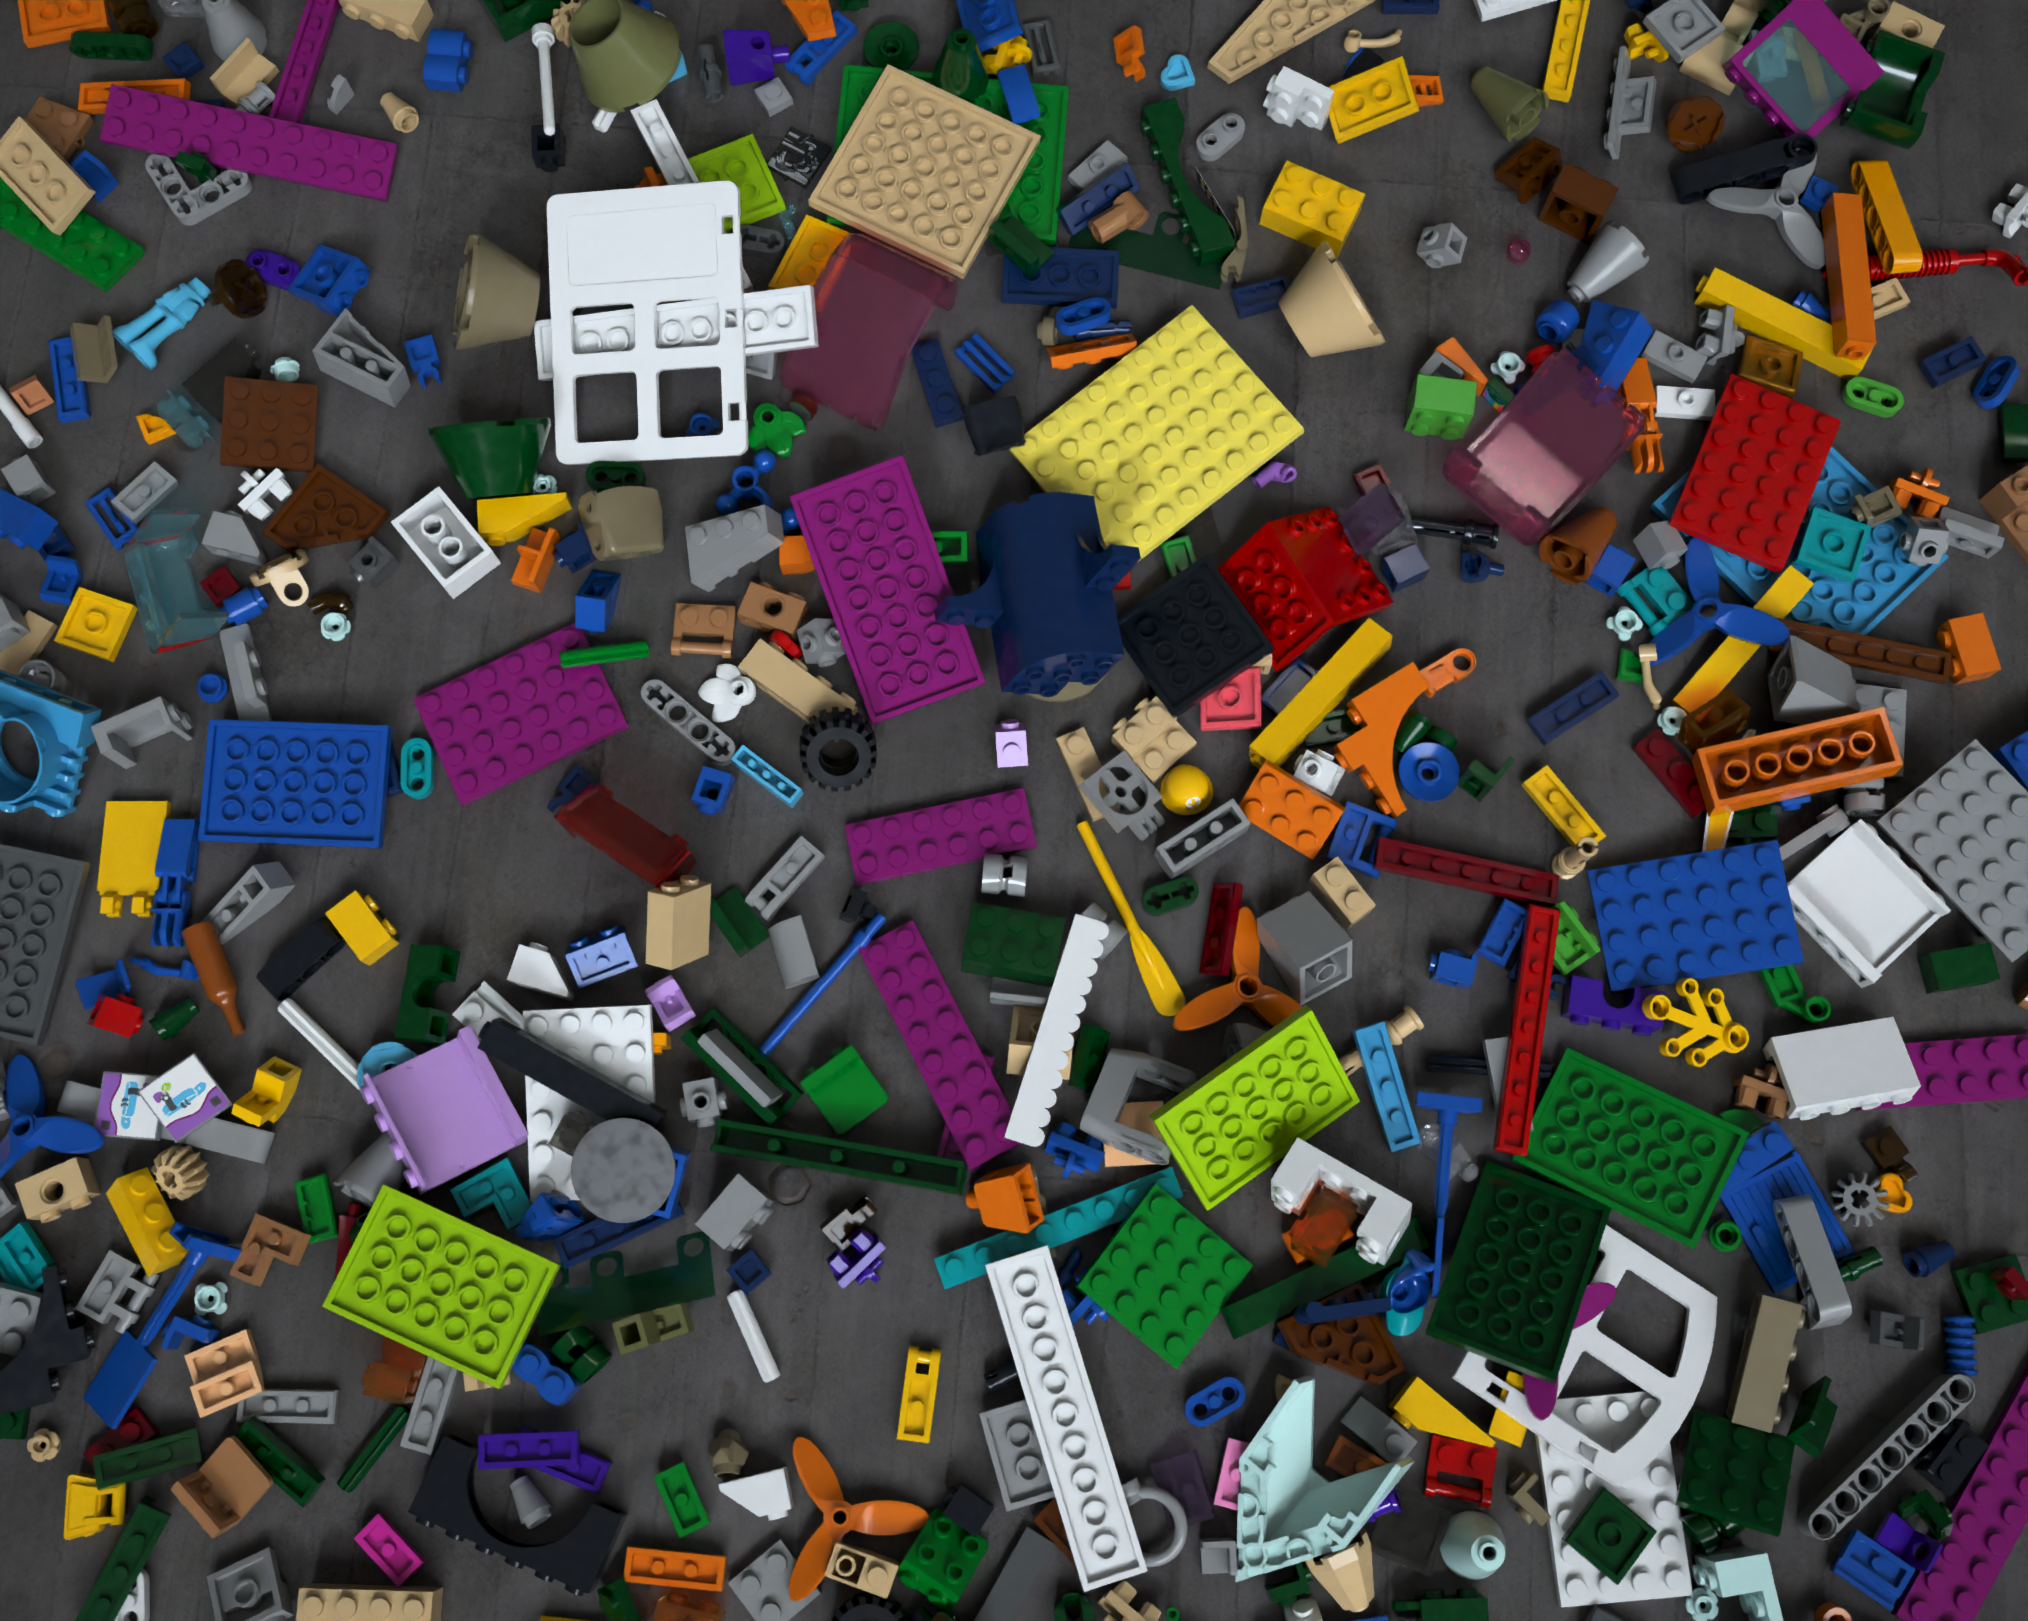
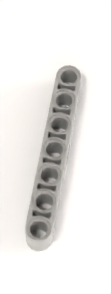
M67 1080L56 1111L95 1121L100 1088ZM213 1118L179 1143L266 1164L276 1133ZM163 1127L161 1138L174 1141Z
M1946 1373L1937 1376L1800 1510L1796 1520L1800 1531L1806 1536L1820 1540H1829L1834 1537L1973 1400L1976 1390L1972 1380L1962 1374ZM1953 1381L1958 1386V1393L1955 1397L1950 1393V1384ZM1930 1403L1934 1405L1936 1410L1935 1416L1930 1419L1927 1413V1407ZM1908 1425L1913 1430V1437L1909 1442L1904 1435L1905 1428ZM1887 1447L1891 1456L1889 1462L1885 1464L1881 1454L1883 1449ZM1862 1470H1865L1868 1475V1481L1864 1486H1861L1858 1479L1859 1473ZM1842 1492L1845 1497V1504L1842 1508L1838 1509L1835 1499L1837 1494ZM1816 1515H1820L1822 1527L1815 1532L1812 1521Z

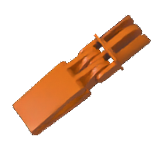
M1637 358L1617 390L1620 416L1626 422L1625 436L1627 447L1625 450L1630 451L1634 474H1639L1641 471L1643 473H1651L1653 469L1654 472L1658 473L1664 471L1660 439L1663 433L1659 432L1658 422L1654 419L1653 409L1656 408L1657 401L1647 358Z

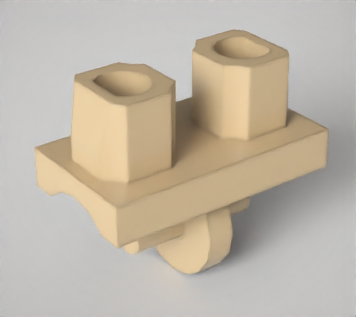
M1125 1580L1119 1583L1113 1590L1103 1594L1097 1602L1109 1613L1103 1621H1158L1161 1611L1147 1601L1137 1613L1128 1605L1137 1592Z

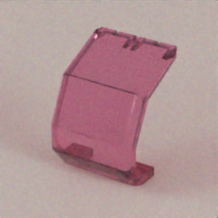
M851 233L845 236L831 253L813 285L819 347L788 351L780 379L783 381L782 386L799 395H802L803 391H805L807 399L826 408L829 404H832V411L850 420H853L854 416H856L857 423L876 431L879 426L886 422L907 358L935 306L937 305L950 311L955 305L958 285L953 276L868 235Z
M1565 348L1559 353H1551L1506 409L1467 449L1461 444L1456 447L1443 465V475L1447 481L1519 543L1526 546L1537 545L1597 484L1645 428L1642 422L1646 419V416L1631 403L1625 409L1622 404L1626 399L1610 385L1607 384L1601 389L1599 385L1603 380L1586 365L1579 370L1576 366L1580 360Z

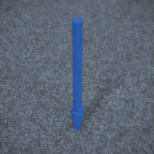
M877 912L862 930L858 929L851 937L853 941L758 1047L766 1056L772 1052L858 954L859 948L862 947L864 949L868 943L873 941L871 939L873 935L887 921L880 913Z

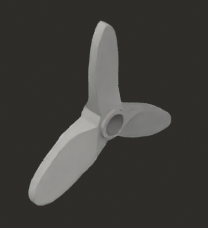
M1817 153L1815 159L1808 165L1790 170L1780 176L1775 189L1718 188L1711 191L1706 197L1710 204L1721 209L1769 216L1775 220L1782 238L1803 263L1814 269H1821L1826 265L1824 239L1812 217L1798 204V196L1805 190L1813 175Z

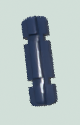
M1118 320V323L1115 324L1114 321H1108L1104 325L1076 334L1075 338L1077 341L1088 340L1087 337L1095 339L1116 334H1130L1131 323L1129 320Z

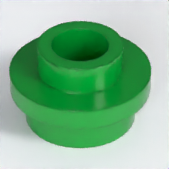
M1718 1220L1710 1226L1708 1231L1709 1241L1718 1251L1731 1252L1741 1243V1231L1730 1220ZM1721 1230H1725L1728 1233V1240L1726 1242H1723L1719 1237Z

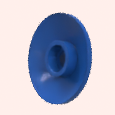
M1423 742L1412 746L1405 752L1399 763L1398 775L1402 787L1410 796L1423 802H1436L1445 799L1455 790L1460 778V768L1457 759L1450 750L1437 743ZM1422 771H1430L1432 778H1423Z

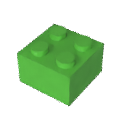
M1418 374L1407 398L1404 431L1411 432L1416 436L1430 434L1441 436V438L1446 440L1462 439L1474 415L1477 382Z

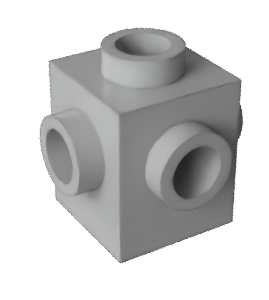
M1452 222L1423 228L1416 253L1431 268L1461 263L1467 237Z
M1910 516L1906 532H1903L1900 536L1899 548L1907 560L1914 565L1939 564L1942 554H1945L1948 549V535L1950 531L1941 519Z
M815 618L796 630L806 664H819V667H828L837 662L836 659L846 653L834 619Z
M712 1077L682 1083L684 1098H680V1108L683 1117H688V1121L692 1124L697 1123L698 1128L713 1126L716 1124L717 1118H724L723 1110L727 1109V1099L725 1091H719L717 1079ZM707 1100L706 1105L701 1108L702 1101Z

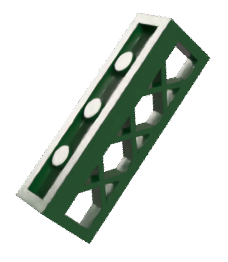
M713 1007L697 1026L688 1029L681 1037L769 1126L782 1120L804 1094L717 1007ZM714 1018L722 1025L723 1035L730 1042H739L744 1046L745 1056L753 1064H762L767 1069V1078L775 1086H784L793 1094L784 1105L777 1100L767 1107H762L698 1044L697 1041L704 1033L708 1032L706 1027Z
M145 1495L139 1502L75 1621H115L172 1513L153 1506L152 1504L155 1499Z

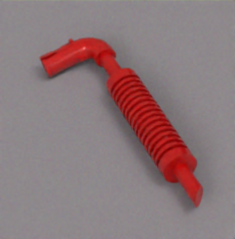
M1956 248L1922 251L1923 261L1919 271L1898 274H1886L1879 256H1868L1870 282L1891 280L1896 277L1897 279L1955 274L1959 266L1980 264L1982 267L1994 266L2003 269L2016 286L2020 287V284L2022 286L2028 284V267L2020 259L2021 256L2001 249H1983L1980 253L1959 254ZM1827 269L1825 270L1822 279H1827Z

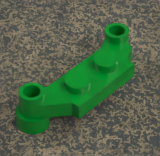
M1793 965L1757 971L1774 1008L1781 1006L1799 1016L1805 1022L1816 1023L1829 1017L1831 1006L1828 1000L1821 996H1813L1811 998L1807 996Z

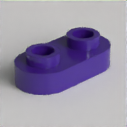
M263 249L251 252L245 261V265L249 268L253 267L260 274L264 283L283 290L289 288L301 271V268L294 260ZM263 260L261 264L256 265L259 261ZM289 269L288 273L282 274L284 270Z

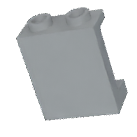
M161 696L91 726L100 753L125 769L137 765L131 749L172 730L187 741L194 738L190 730L194 725L188 713L180 711L175 703L171 704Z

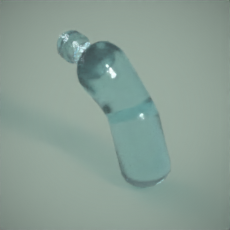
M793 205L785 212H780L779 220L789 242H792L797 233L794 223L788 218L796 211Z

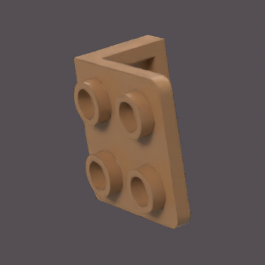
M232 1435L222 1442L199 1470L178 1480L170 1490L198 1521L202 1529L213 1539L240 1523L273 1485V1478L236 1436Z

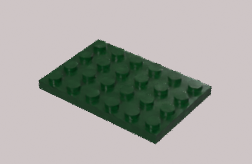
M1486 1161L1425 1334L1554 1385L1611 1208L1598 1201Z

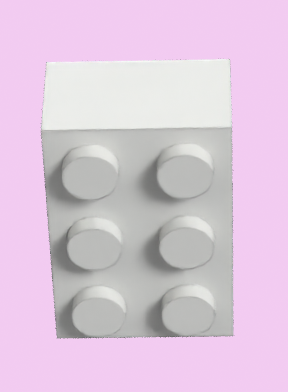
M439 486L391 521L399 534L452 599H455L501 564L491 548Z

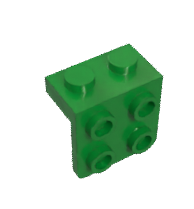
M842 1045L828 1056L830 1061L822 1067L818 1064L811 1067L803 1074L805 1079L800 1082L801 1086L839 1135L847 1133L888 1102L887 1093L852 1045L847 1048Z
M935 1509L899 1565L896 1576L900 1578L906 1587L914 1590L917 1589L926 1595L934 1606L941 1609L945 1608L950 1612L987 1552L989 1543L979 1534L974 1537L943 1515V1510Z

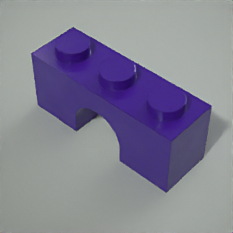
M1573 975L1566 979L1567 983L1564 985L1560 1017L1570 1018V1023L1576 1025H1589V1022L1600 1023L1602 1029L1620 1031V1027L1632 1029V1034L1639 1036H1651V1033L1663 1028V1020H1651L1645 1016L1642 1011V1002L1647 996L1652 994L1666 996L1665 991L1635 986L1626 991L1624 1006L1622 1008H1614L1603 997L1604 981Z

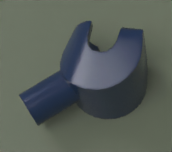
M1462 551V581L1476 583L1487 579L1489 574L1503 575L1505 569L1503 564L1490 562L1480 551H1478V554Z

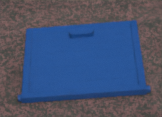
M1797 1151L1791 1152V1157L1752 1176L1720 1198L1732 1222L1739 1227L1742 1239L1772 1293H1777L1798 1282L1774 1215V1200L1803 1194L1810 1195L1817 1209L1835 1260L1838 1261L1839 1258L1845 1255H1849V1257L1855 1255L1853 1247Z

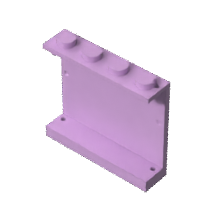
M471 1025L458 1030L457 1038L372 1078H370L368 1073L363 1075V1086L360 1087V1092L367 1105L373 1103L378 1113L374 1115L380 1131L382 1133L388 1132L392 1140L389 1143V1147L394 1158L397 1161L402 1159L407 1169L403 1172L410 1188H417L420 1195L525 1143L529 1135L486 1053L477 1048L480 1042Z

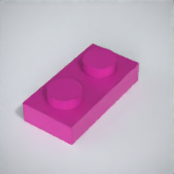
M383 1513L377 1514L354 1538L397 1587L402 1586L426 1561Z

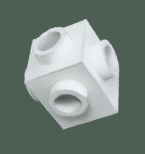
M1320 749L1317 750L1316 754L1306 750L1305 754L1300 755L1296 760L1293 776L1332 797L1345 769L1332 762L1335 758L1334 756Z

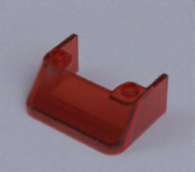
M600 783L596 787L589 784L564 804L554 816V819L570 836L576 838L578 835L655 888L660 887L664 882H674L679 880L681 876L688 875L697 863L692 853L687 849L689 843L675 833L671 837L611 798L614 793Z

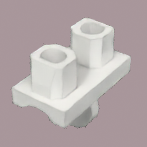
M2018 183L2011 189L2007 202L2015 206L2011 207L2000 203L1995 208L1992 216V221L2004 226L2002 235L2007 238H2011L2022 224L2028 228V187Z
M260 468L251 476L245 470L240 474L246 481L238 490L245 495L252 487L254 489L238 506L246 514L251 513L262 522L273 512V509L263 501L269 493L272 492L281 502H284L293 494V490L287 481L284 480V474L278 468L274 469L260 484L258 482L266 475Z

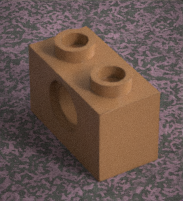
M750 582L737 612L740 623L772 634L775 629H779L796 643L798 639L796 630L804 625L809 613L807 602L804 601V598L793 592H788L787 595L778 592L774 586L765 582H760V584ZM778 605L782 607L781 611L777 614L767 613L771 606Z

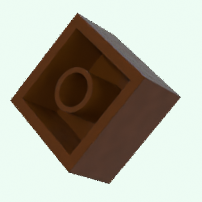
M1566 163L1537 220L1589 245L1619 188L1613 186L1605 179H1599L1586 173L1580 167Z

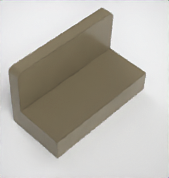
M103 315L98 325L72 323L70 333L77 381L108 383L118 367L111 317Z

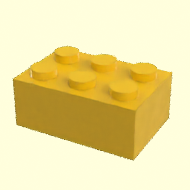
M1286 160L1263 206L1259 224L1315 249L1321 242L1326 240L1333 250L1335 257L1338 258L1360 213L1365 193Z

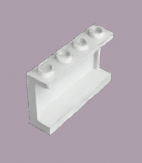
M1894 1017L1771 1037L1763 1048L1766 1060L1775 1061L1790 1103V1108L1786 1112L1789 1119L1799 1117L1800 1120H1810L1816 1118L1821 1113L1831 1112V1115H1840L1856 1107L1869 1110L1880 1106L1882 1103L1891 1101L1896 1105L1903 1104L1912 1100V1096L1921 1087Z

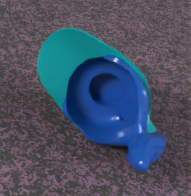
M1409 1249L1405 1253L1402 1265L1390 1270L1384 1277L1381 1285L1380 1298L1389 1297L1392 1309L1386 1312L1387 1328L1395 1336H1405L1413 1333L1419 1327L1424 1308L1428 1303V1293L1432 1282L1427 1272L1433 1271L1436 1264L1417 1249Z

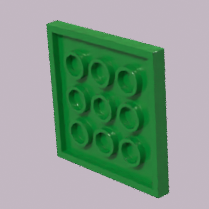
M1152 1183L1076 1283L1075 1287L1173 1369H1178L1253 1265L1160 1186Z

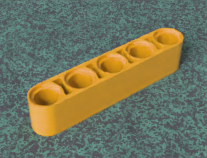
M1886 159L1855 161L1850 174L1855 194L1862 196L1863 215L1885 273L1898 274L1919 271L1923 261L1922 250L1888 161Z

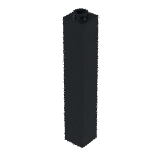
M501 1017L493 1019L492 1022L487 1021L478 1035V1038L481 1039L477 1047L478 1049L605 1120L632 1118L643 1121L657 1130L667 1110Z

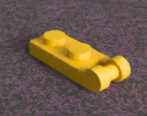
M909 1346L897 1439L930 1443L942 1349L932 1348V1351L919 1350V1346ZM917 1363L928 1364L929 1373H916Z

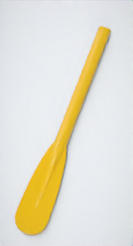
M1083 821L1077 825V828L1130 934L1133 953L1153 1004L1160 1014L1175 1016L1185 1006L1184 993L1157 947L1140 928L1088 821Z

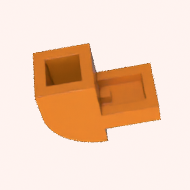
M784 536L785 543L779 546V565L782 575L806 574L816 570L804 536Z

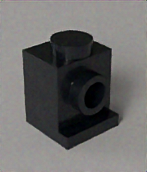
M555 124V133L552 136L545 134L543 125H531L532 158L536 167L541 168L545 172H555L558 170V167L565 166L566 140L560 124Z

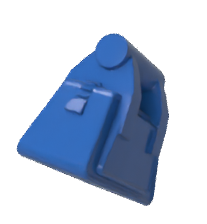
M543 1192L523 1214L519 1226L515 1229V1236L520 1239L538 1242L552 1241L568 1231L584 1225L586 1221L575 1200Z

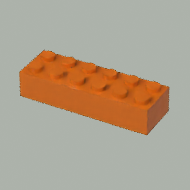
M1884 707L1696 750L1691 759L1709 817L1894 776L1903 766Z

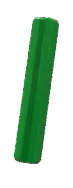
M642 640L564 650L559 652V661L563 668L646 658L649 656V646L646 641Z

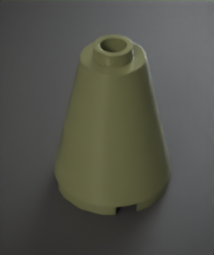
M1491 66L1479 68L1471 78L1472 92L1502 136L1509 142H1512V138L1518 141L1527 136L1541 121L1538 115L1542 108L1545 111L1548 108L1549 97L1546 92Z

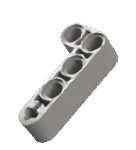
M1803 1194L1774 1200V1215L1804 1296L1800 1301L1803 1305L1802 1309L1805 1310L1804 1328L1808 1331L1843 1323L1852 1314L1850 1298L1811 1196Z

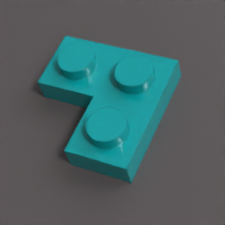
M505 1158L450 1190L464 1218L468 1219L494 1204L507 1230H512L519 1226L523 1214L533 1204L510 1158Z

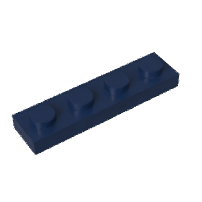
M678 1201L676 1212L670 1219L652 1214L644 1219L629 1223H616L598 1218L553 1239L564 1269H569L680 1218L685 1213L680 1201Z

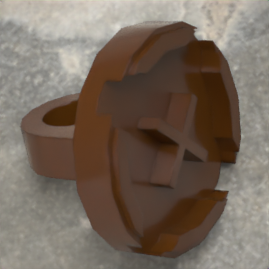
M1693 94L1678 100L1666 117L1665 130L1667 137L1677 149L1683 151L1700 150L1703 148L1702 146L1715 141L1723 130L1724 112L1717 100L1706 94Z

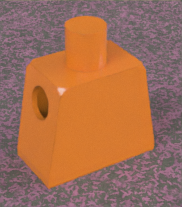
M1030 1163L988 1172L976 1181L974 1189L968 1190L966 1194L967 1206L971 1209H980L982 1221L987 1227L1029 1233L1045 1220Z

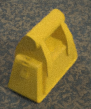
M83 1472L70 1474L67 1478L64 1539L71 1540L81 1536L89 1537L104 1530L108 1523L110 1525H123L125 1523L127 1484L99 1491L97 1490L95 1475ZM108 1494H112L111 1515H107Z

